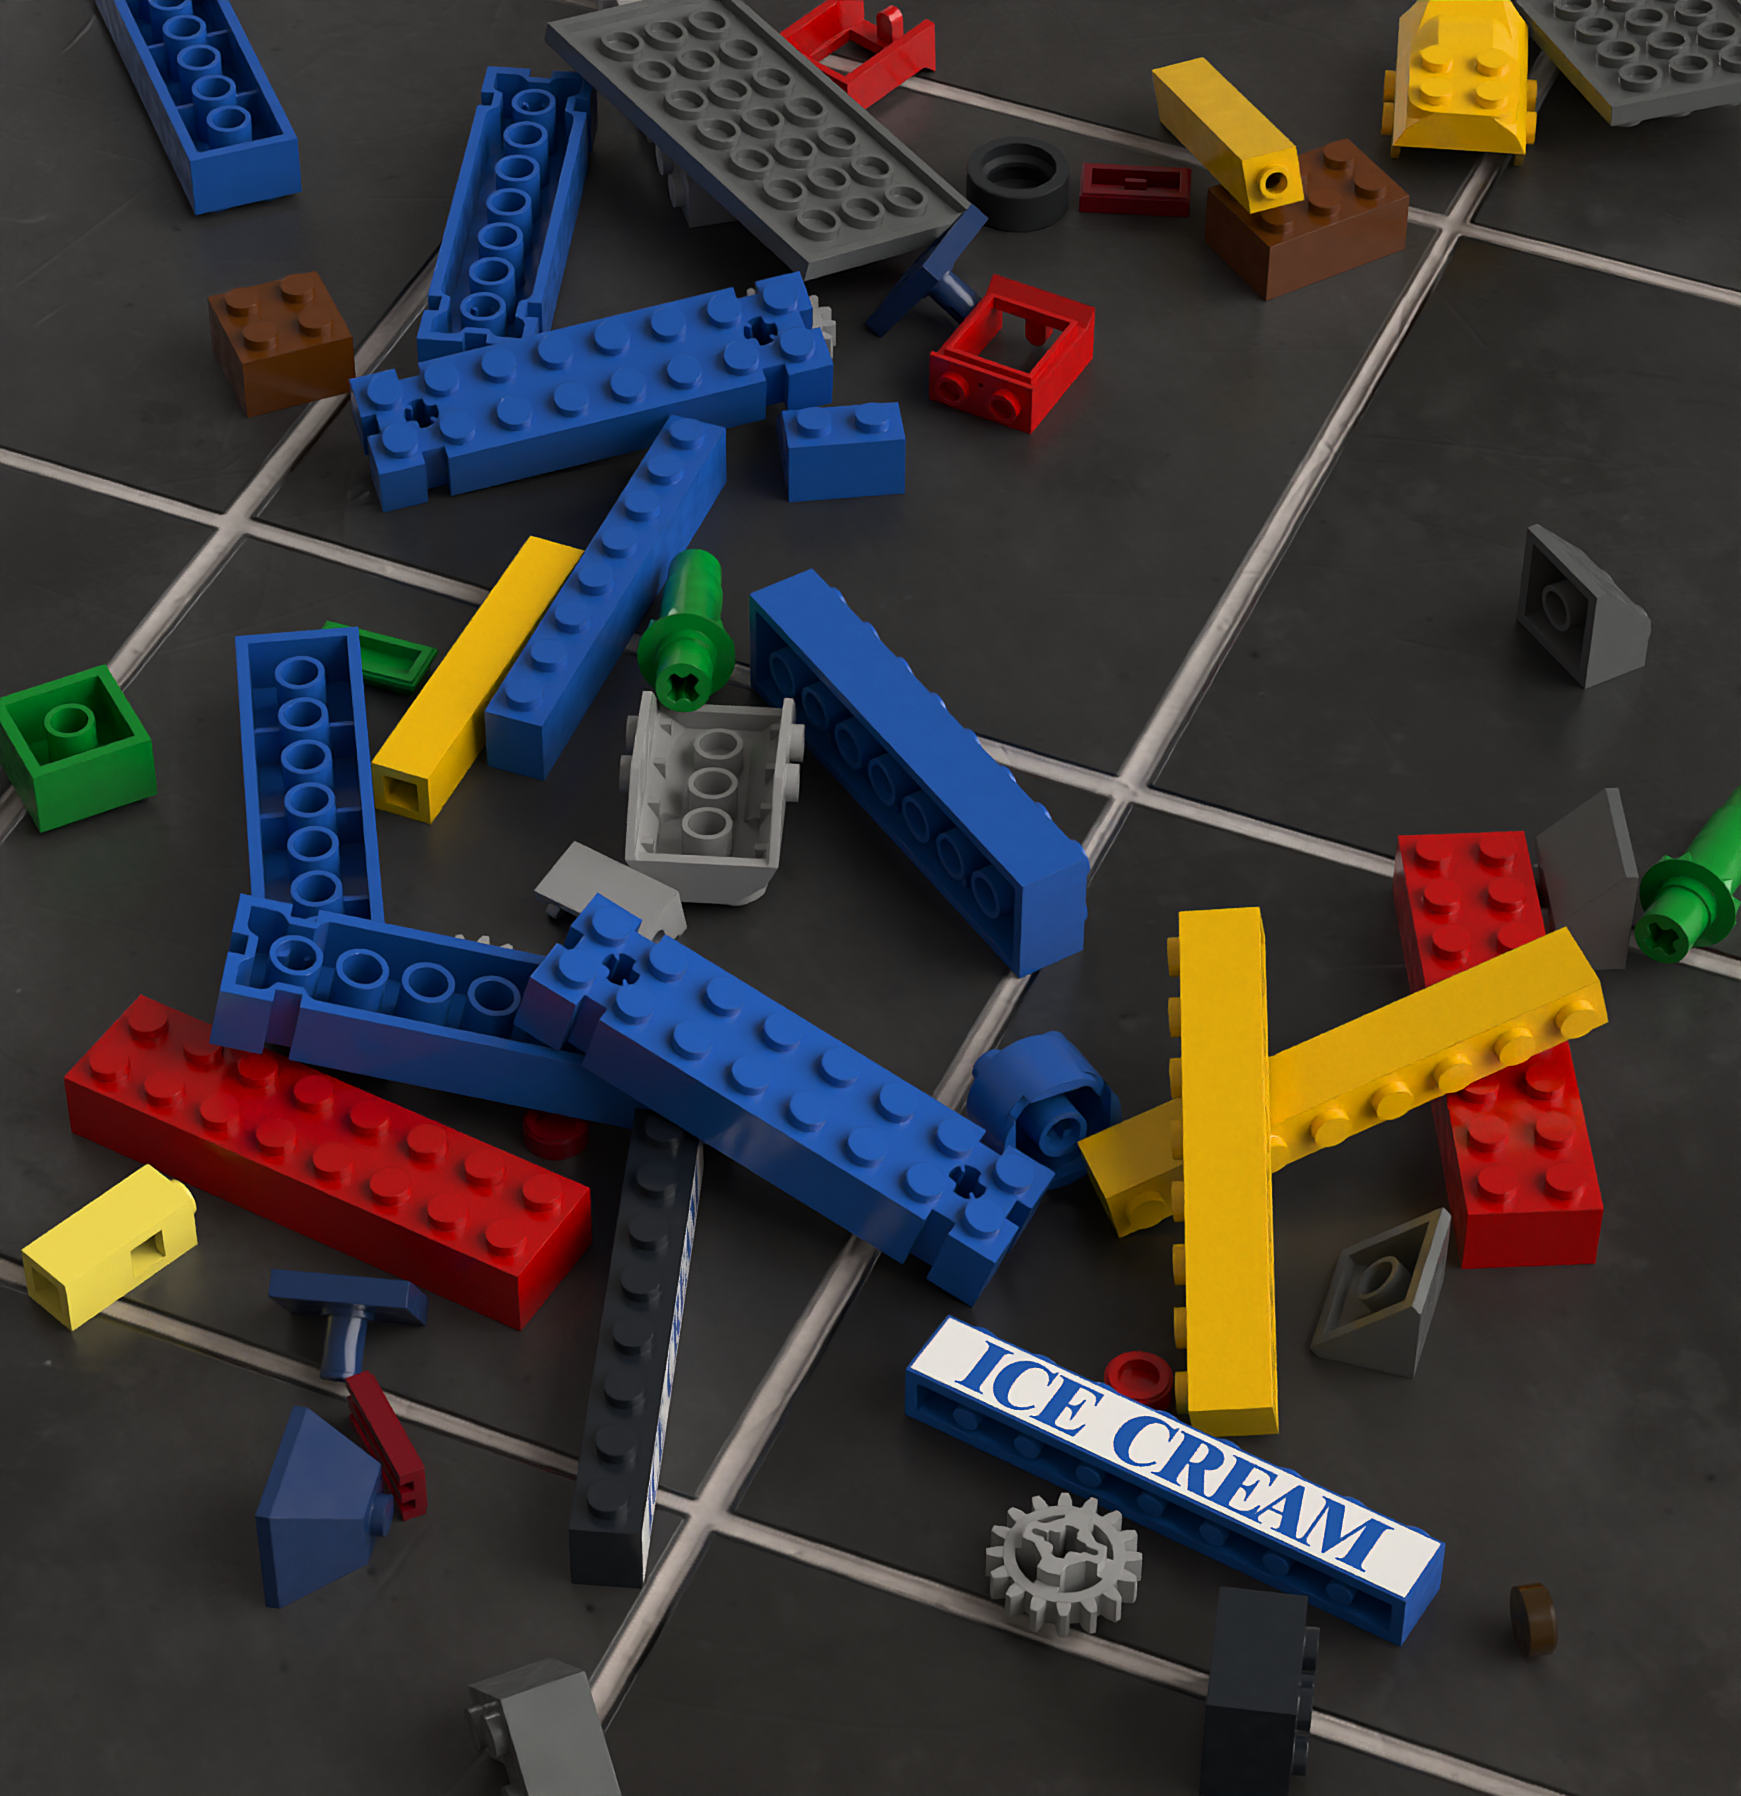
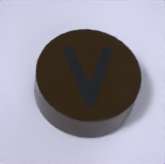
M1540 1582L1513 1586L1510 1592V1615L1514 1637L1520 1653L1524 1658L1551 1655L1557 1647L1558 1629L1555 1609L1548 1589Z

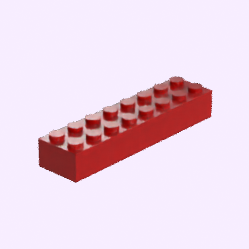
M1524 831L1397 836L1392 894L1411 994L1546 935ZM1568 1040L1531 1056L1521 1064L1508 1066L1476 1080L1460 1091L1447 1093L1430 1101L1461 1269L1596 1264L1604 1208Z
M141 994L63 1077L72 1133L144 1165L149 1164L162 1173L403 1280L410 1281L421 1288L518 1331H522L593 1243L589 1187L297 1061L288 1060L289 1058L264 1047L262 1054L209 1044L212 1030L211 1024Z

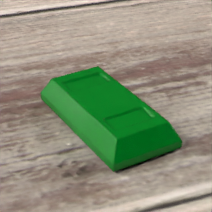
M326 621L322 629L344 628L351 626ZM359 629L363 684L411 696L436 658L438 649Z

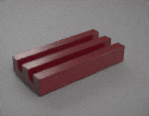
M1082 163L1079 212L1189 217L1192 169Z
M366 1370L345 1378L346 1388L350 1393L347 1396L348 1407L352 1412L349 1414V1423L364 1451L381 1463L383 1485L387 1493L393 1495L394 1506L404 1522L426 1514L428 1502L425 1466L375 1376Z

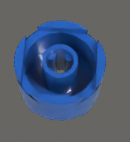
M1049 1031L1043 1035H1034L1018 1040L1002 1050H989L981 1055L973 1066L972 1075L975 1080L967 1098V1119L986 1130L981 1142L1002 1156L1007 1147L1011 1145L1055 1172L1047 1190L1066 1186L1087 1174L1077 1144L1078 1141L1122 1122V1108L1118 1096L1082 1053L1061 1032Z

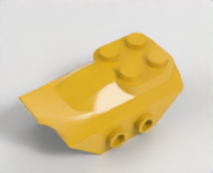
M1417 0L1399 18L1396 71L1385 70L1381 135L1392 136L1390 157L1399 158L1401 147L1511 153L1513 154V165H1522L1526 155V144L1534 145L1537 80L1527 79L1529 26L1519 15L1510 0Z

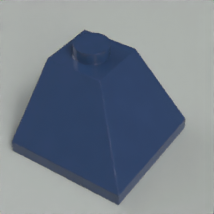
M293 1405L255 1514L265 1605L271 1608L280 1609L367 1565L376 1537H386L388 1535L393 1518L394 1498L393 1495L384 1494L381 1463L308 1407Z

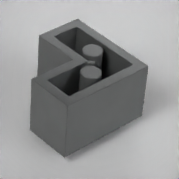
M550 1657L468 1685L473 1705L464 1709L467 1728L477 1750L486 1748L488 1756L505 1764L511 1784L502 1787V1796H622L585 1670Z

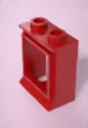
M826 0L779 33L864 109L870 107L924 67L936 71L935 24L925 19L903 35V16L900 10L893 5H889L877 14L876 26L864 19V0ZM850 40L876 54L846 76L819 63Z
M993 273L985 296L938 352L932 351L930 353L929 399L1032 434L1093 358L1095 307ZM1003 312L1025 319V337L1034 346H1042L1052 335L1053 328L1063 332L1029 374L978 357L1002 328Z

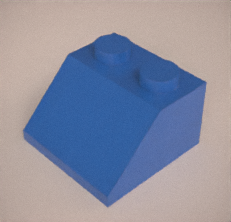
M870 402L862 405L825 408L808 407L799 410L781 411L777 416L776 433L789 502L905 493L906 438L898 402Z

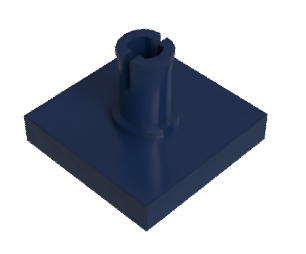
M971 204L911 263L865 321V324L882 338L910 309L927 296L961 324L982 298L951 270L954 267L953 263L989 218Z
M271 1269L268 1297L291 1314L326 1318L320 1378L323 1380L346 1383L345 1378L362 1372L367 1322L377 1321L426 1326L429 1298L410 1281Z

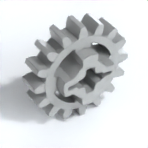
M1061 1493L1058 1499V1506L1048 1507L1040 1496L1032 1497L1031 1513L1025 1514L1023 1511L1012 1507L1007 1511V1527L994 1525L991 1530V1547L986 1548V1576L990 1577V1596L992 1599L1005 1598V1615L1009 1619L1017 1617L1024 1612L1029 1614L1030 1631L1037 1632L1043 1627L1045 1622L1055 1623L1059 1637L1067 1636L1070 1624L1080 1623L1088 1634L1095 1633L1097 1616L1102 1615L1108 1620L1117 1622L1121 1619V1603L1134 1604L1136 1600L1137 1581L1141 1580L1142 1553L1137 1552L1138 1535L1136 1531H1121L1122 1514L1117 1510L1103 1517L1098 1515V1499L1092 1497L1084 1503L1082 1508L1072 1506L1069 1493Z

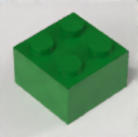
M106 664L0 698V764L40 833L158 794L151 738Z

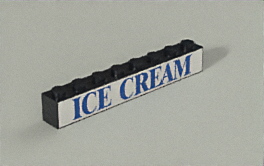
M635 1108L568 1528L571 1584L640 1589L643 1588L704 1170L703 1141L652 1109Z

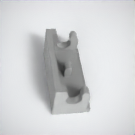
M576 841L570 845L534 890L536 900L546 906L549 905L545 913L555 919H559L566 912L578 917L598 892L642 919L638 933L655 944L659 943L665 934L675 939L677 936L680 937L687 929L677 890Z

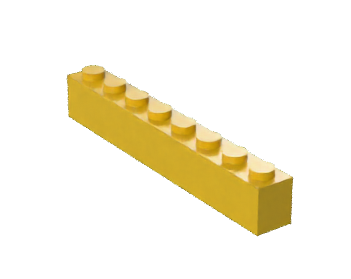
M1259 907L1179 912V937H1169L1167 939L1170 978L1180 977V997H1169L1168 999L1171 1038L1181 1037V1057L1170 1058L1169 1061L1170 1088L1172 1099L1182 1098L1183 1119H1171L1170 1123L1173 1160H1183L1184 1181H1172L1171 1188L1174 1222L1185 1223V1243L1173 1244L1175 1285H1186V1307L1174 1308L1176 1349H1187V1371L1175 1372L1176 1408L1178 1414H1189L1192 1427L1214 1437L1279 1434L1266 948L1263 923Z
M1565 926L1268 1057L1272 1173L1277 1172L1293 1161L1325 1147L1338 1145L1354 1134L1386 1120L1399 1118L1415 1107L1447 1093L1460 1091L1476 1080L1508 1066L1521 1064L1537 1053L1569 1039L1582 1037L1592 1029L1608 1023L1600 980L1567 927ZM1175 1098L1077 1142L1090 1182L1119 1238L1140 1229L1150 1228L1158 1224L1162 1219L1173 1215L1172 1181H1184L1183 1160H1173L1170 1123L1171 1119H1183L1182 1098Z

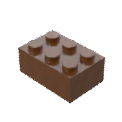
M1348 138L1331 142L1325 146L1298 155L1304 200L1250 214L1222 184L1208 188L1205 243L1265 301L1405 249L1410 195Z

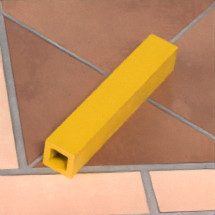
M1204 57L1152 70L1160 122L1250 214L1304 200L1296 146Z
M534 536L528 538L372 760L371 770L374 806L376 809L432 824L486 745L485 709L584 554V550Z

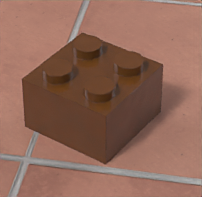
M317 271L292 274L283 279L250 287H239L229 292L207 297L212 350L247 418L350 392L349 379L356 378L353 336Z

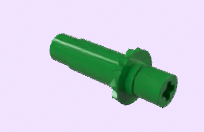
M701 549L684 550L678 553L670 562L667 581L662 593L660 619L657 621L651 619L648 628L642 637L639 638L637 649L638 666L644 679L655 689L659 701L665 707L676 712H692L701 708L707 702L710 695L717 692L727 683L735 666L734 638H730L721 620L723 600L721 588L722 569L720 563L712 554Z
M1741 785L1736 787L1723 806L1712 814L1680 858L1673 859L1665 854L1643 876L1639 888V897L1644 914L1635 926L1634 935L1637 945L1649 958L1666 964L1679 962L1692 947H1706L1719 943L1729 935L1736 925V913L1741 901L1732 895L1741 884Z

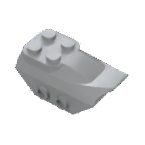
M643 691L639 716L628 715L626 753H633V755L621 756L619 774L620 793H629L625 861L630 868L677 890L681 902L742 906L757 900L765 893L768 882L779 865L786 802H798L800 764H791V762H803L805 725L796 724L798 708L793 698H784L783 708L704 704L701 708L692 712H676L658 701L652 691Z

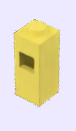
M146 1164L21 1250L28 1296L69 1330L74 1331L198 1244L194 1218L197 1208L193 1196L180 1181L175 1179L170 1181L151 1165Z

